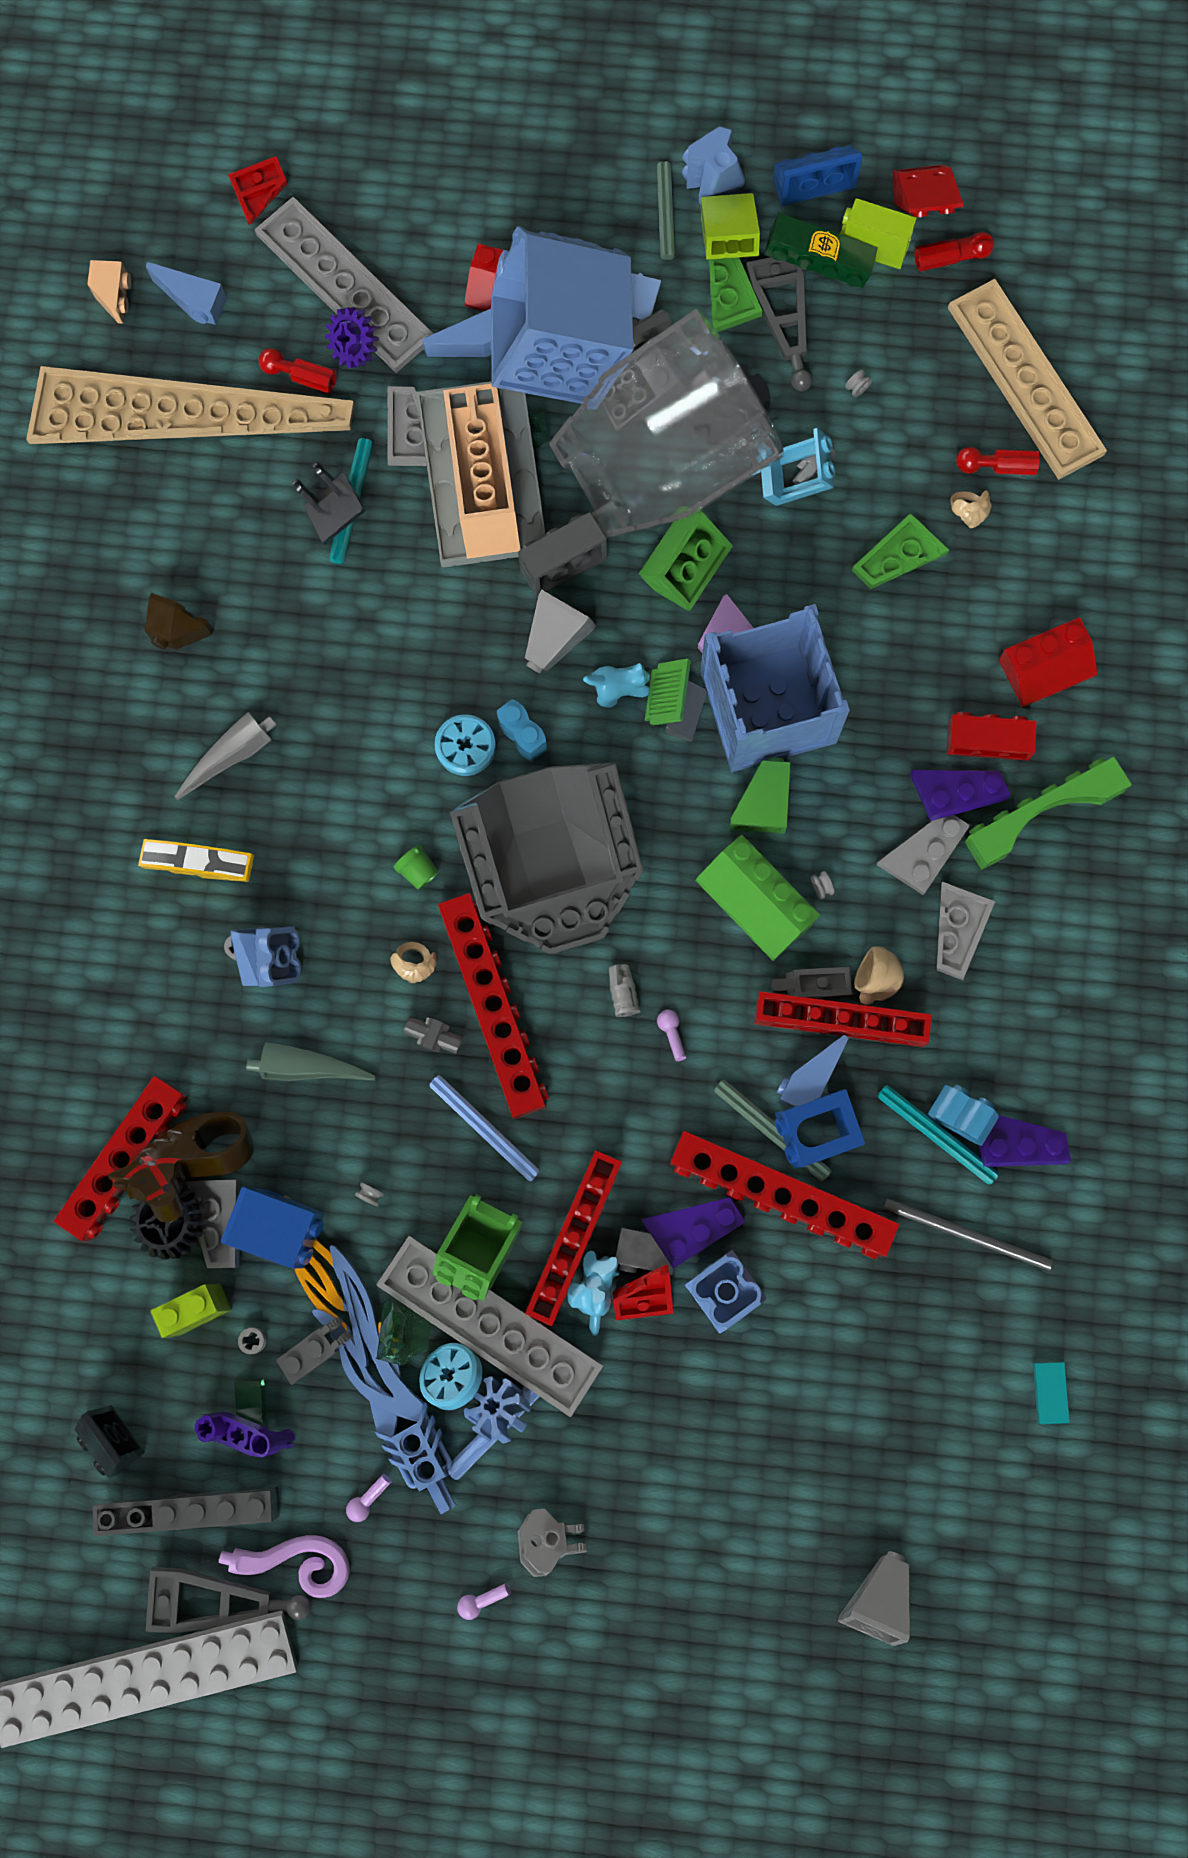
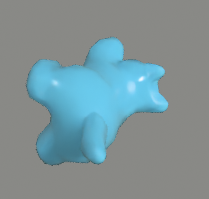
M640 663L618 669L604 666L599 667L591 675L585 676L583 681L589 685H595L598 694L597 703L600 706L610 708L615 706L617 700L622 696L629 695L642 698L647 696L649 687L645 686V684L649 681L650 675Z
M589 1251L584 1257L583 1281L581 1284L572 1283L568 1288L567 1297L571 1307L578 1308L584 1314L590 1315L589 1328L592 1335L597 1336L601 1316H604L609 1311L612 1303L610 1290L613 1277L619 1275V1272L616 1270L619 1262L616 1257L610 1258L607 1256L597 1260L596 1253Z

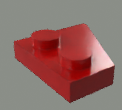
M277 156L228 174L248 225L256 220L287 185Z
M663 1265L612 1291L616 1321L674 1314L668 1265Z

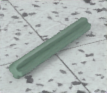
M666 161L657 164L660 256L662 260H672L675 257L671 164Z

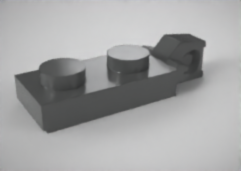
M850 967L793 970L792 972L785 973L786 979H773L771 981L772 993L787 992V995L805 998L847 997L852 995Z

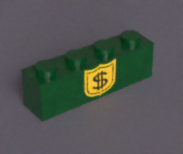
M778 213L771 226L764 255L773 257L777 261L788 262L804 270H811L822 274L826 278H834L850 286L863 288L872 275L878 247Z

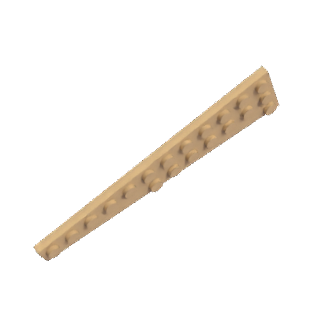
M41 366L26 440L29 444L344 431L351 430L355 405L350 400Z

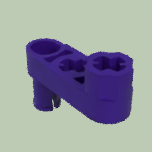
M225 1411L203 1415L195 1423V1431L200 1441H216L250 1456L261 1458L276 1454L279 1450L292 1448L295 1444L293 1442L287 1443L288 1441L295 1440V1434L290 1429L279 1432L270 1431L264 1426ZM240 1430H243L241 1434L244 1433V1440H242L243 1436H240Z

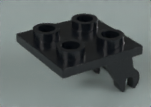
M316 462L312 465L316 469L315 472L329 486L325 491L316 497L300 480L296 479L292 483L296 486L295 489L306 499L307 503L304 505V508L322 543L326 545L366 510L344 472L335 479L319 462Z

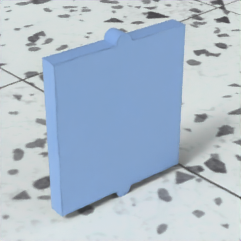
M631 273L633 320L640 321L652 315L661 280L645 277L642 273L638 275Z

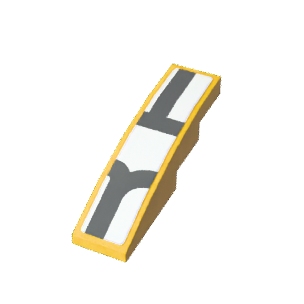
M144 839L138 866L144 869L167 870L175 874L197 875L207 879L249 882L254 855L195 844Z

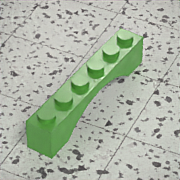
M1112 757L1107 761L1104 758H1100L1088 766L1090 770L1081 774L1080 771H1076L1065 778V784L1059 787L1053 784L1041 791L1043 796L1035 800L1029 797L1017 805L1019 809L1012 813L1005 810L993 818L995 822L985 826L982 823L969 831L970 836L966 839L965 844L980 869L983 870L1004 859L1012 851L1015 840L1022 828L1041 812L1069 803L1102 805L1124 793L1132 784L1116 758Z

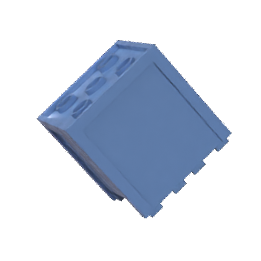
M816 604L806 606L802 611L791 613L789 619L733 634V631L729 630L718 634L716 631L705 634L700 673L707 690L708 699L731 773L760 765L762 760L767 761L768 758H786L837 743L850 710L847 700H843L817 620L819 613Z

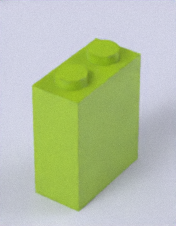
M753 193L701 197V225L706 260L759 256L760 231Z
M856 198L852 209L848 207L846 209L840 234L878 247L875 262L901 270L917 218Z
M204 1284L150 1310L162 1338L180 1336L232 1311L221 1284Z

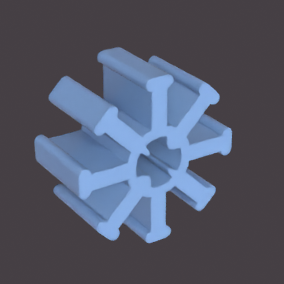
M493 1377L485 1378L483 1381L486 1383L487 1396L477 1391L472 1400L480 1406L472 1409L465 1408V1418L476 1425L472 1427V1430L487 1441H491V1436H493L501 1443L510 1442L511 1438L508 1435L507 1425L510 1424L519 1432H523L527 1424L514 1414L522 1411L529 1412L530 1403L519 1395L522 1393V1390L506 1378L503 1379V1384Z

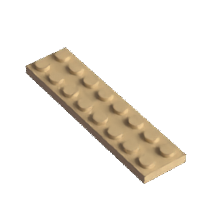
M995 279L949 303V311L1058 480L1105 455L1107 452L1106 448Z

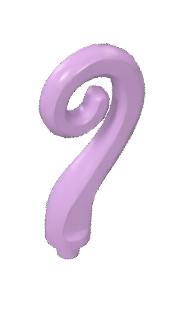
M317 1535L296 1537L263 1552H252L235 1548L233 1553L222 1551L219 1558V1563L229 1565L228 1572L254 1575L270 1570L299 1553L318 1552L324 1554L332 1561L334 1566V1573L327 1583L317 1584L311 1578L314 1570H320L324 1567L325 1563L322 1558H308L300 1566L298 1572L302 1589L307 1594L317 1598L330 1597L338 1593L346 1584L350 1574L349 1561L344 1550L334 1541Z

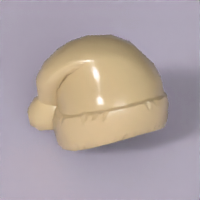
M871 947L862 960L854 980L855 988L861 992L859 996L860 1002L864 1005H869L874 1000L883 1001L896 994L904 982V967L898 957L884 947Z

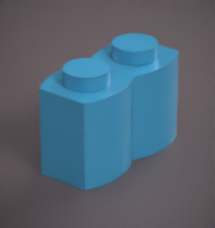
M511 699L497 710L499 724L503 733L516 742L518 751L525 759L533 762L547 751L546 738L542 729L536 723L529 720L525 708L519 702Z
M945 1085L928 1115L941 1126L982 1146L999 1118V1115L994 1110L995 1105L982 1097L979 1100L969 1097L970 1092L959 1085H955L954 1088Z

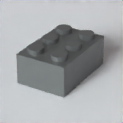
M590 512L573 517L567 525L560 529L553 528L549 530L542 539L536 542L530 541L524 544L521 550L518 551L521 573L536 598H538L541 590L548 593L607 560L606 538Z

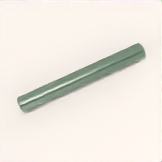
M720 1081L715 1087L714 1092L785 1151L786 1144L784 1138L779 1135L775 1122L727 1081ZM822 1161L804 1166L819 1181H824L831 1173V1169Z

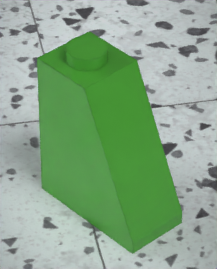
M782 758L762 760L731 817L729 830L785 834L788 814L790 762H784Z

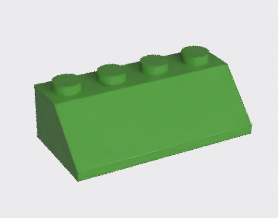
M743 835L739 836L725 848L695 880L772 961L809 930L820 917V914Z

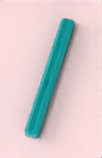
M365 438L358 440L349 475V481L359 499L373 447L372 441ZM354 521L334 537L329 556L330 562L335 564L344 563Z
M884 1086L878 1093V1098L985 1183L992 1184L997 1179L999 1172L993 1167H983L982 1158L890 1086Z

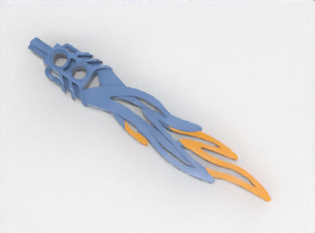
M315 1238L312 1246L334 1268L340 1281L345 1301L340 1296L328 1272L312 1255L309 1263L320 1276L326 1290L317 1282L305 1266L304 1268L295 1269V1272L306 1294L317 1308L312 1311L313 1315L323 1326L339 1317L319 1299L308 1282L335 1308L349 1312L352 1330L343 1322L339 1328L330 1332L335 1340L348 1332H351L353 1336L349 1342L339 1348L344 1371L357 1390L370 1401L376 1427L375 1433L377 1437L384 1439L386 1444L381 1445L385 1451L391 1453L393 1458L388 1457L390 1463L398 1466L408 1487L412 1489L418 1488L419 1492L427 1488L440 1514H443L455 1507L456 1504L442 1479L449 1475L447 1470L452 1465L451 1458L442 1443V1431L440 1428L438 1431L435 1430L436 1420L433 1414L429 1418V1407L426 1401L424 1403L401 1378L399 1359L391 1335L383 1322L378 1324L372 1298L358 1271L337 1246L331 1245L329 1251ZM353 1282L355 1283V1285L357 1286V1288H358V1290H359V1292H360V1294H361V1297H362V1299H363V1302H364L366 1311H365V1309H364V1306H363V1304H362V1301H361V1299H360V1296H359V1294H358V1292H357V1290H356V1288H355ZM385 1343L389 1350L390 1360L384 1349ZM366 1345L381 1378L393 1396L388 1394L370 1374L367 1368L369 1366V1358ZM350 1354L352 1355V1357L355 1359V1361L357 1362L358 1366L360 1367V1370H361V1372H362V1374H363V1376H364V1380L362 1379V1377H361L360 1374L358 1373V1371H357V1369H356V1367H355V1365H354V1363H353V1361H352V1359H351V1357H350ZM398 1416L417 1422L395 1435ZM411 1434L418 1436L421 1443L417 1451L411 1450L407 1445V1439ZM439 1450H440V1452H441V1454H442V1456H443V1458H444L446 1464H444V1462H443L441 1456L439 1455ZM424 1461H428L434 1466L435 1470L432 1477H426L422 1474L421 1465ZM406 1470L409 1471V1473H410V1475H411V1477H412L414 1483L411 1481V1479H410V1477H409V1475H408V1473H407Z

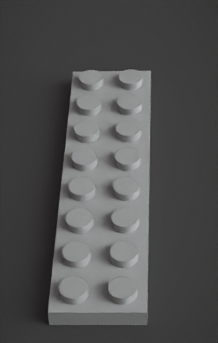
M294 197L254 229L256 235L336 314L338 309L356 307V310H364V317L371 316L370 326L377 327L373 332V336L379 337L378 341L373 342V345L377 348L375 353L395 373L401 370L424 349L422 339L433 335V333Z
M408 1236L376 1286L566 1415L572 1417L603 1368V1365L530 1316L525 1315L524 1312L491 1290L483 1302L480 1299L473 1300L466 1297L461 1289L453 1285H443L436 1279V1276L432 1275L437 1254Z

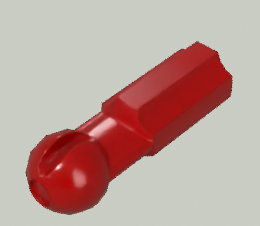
M977 232L973 236L966 238L949 239L917 246L914 249L916 268L921 272L957 264L959 261L972 258L984 259L992 253L994 240L986 232Z
M273 348L266 349L259 355V366L266 374L273 375L282 371L290 374L291 381L326 393H331L336 385L337 376L334 369L301 358H297L294 362L285 360L282 353Z
M967 447L958 453L956 464L962 472L967 474L974 473L981 467H992L996 474L1037 475L1040 459L1039 451L997 449L993 455H982L976 448Z

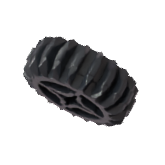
M183 1183V1190L179 1196L184 1206L183 1214L178 1219L166 1222L165 1224H161L162 1222L155 1217L151 1207L146 1202L140 1201L141 1204L132 1206L137 1212L136 1215L129 1217L132 1221H135V1226L130 1230L138 1233L133 1241L142 1243L140 1250L149 1252V1256L153 1258L159 1257L161 1260H169V1258L178 1259L182 1254H189L191 1247L199 1245L196 1236L202 1237L205 1235L200 1227L208 1223L206 1220L201 1219V1215L207 1210L199 1208L203 1199L195 1197L196 1191L194 1189H189L188 1185ZM154 1229L159 1231L161 1238H164V1242L157 1236Z

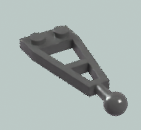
M773 257L747 262L748 278L761 306L762 314L784 360H791L794 370V374L791 377L792 387L800 392L806 391L812 384V376L808 371L804 370L801 358L806 356L803 270L788 262L777 261ZM795 283L796 313L775 317L763 289ZM797 325L798 346L789 347L781 328Z
M152 1567L149 1576L145 1632L180 1633L215 1628L283 1610V1613H288L294 1620H302L309 1615L311 1603L304 1595L293 1596L289 1601L270 1600V1591L186 1569ZM181 1582L221 1592L219 1615L178 1620ZM231 1595L259 1601V1609L230 1613Z

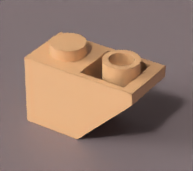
M90 260L88 286L91 292L117 323H123L124 313L128 312L126 294L127 289L131 288L130 273H127L122 262Z

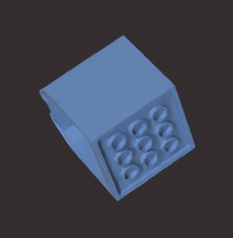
M517 226L513 233L510 251L503 250L499 257L491 294L492 387L593 406L633 351L631 257L617 248L610 250L581 239L568 238L542 231L534 233Z

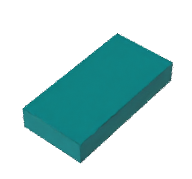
M1065 1362L1033 1363L1038 1424L1070 1423Z

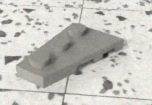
M388 386V466H427L415 387Z
M955 815L933 820L881 859L876 865L924 895L970 825Z
M942 882L937 971L964 980L995 901Z
M240 1180L183 1181V1183L188 1185L189 1189L196 1191L195 1197L203 1199L199 1208L207 1210L201 1215V1219L206 1220L208 1223L200 1227L205 1235L198 1237L207 1268H239V1249L225 1245L220 1241L240 1193Z

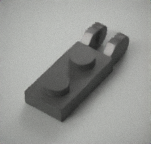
M340 1316L325 1326L318 1328L276 1360L291 1385L299 1382L340 1351L339 1348L353 1338L351 1332L342 1334L335 1341L329 1333L339 1328L344 1322Z

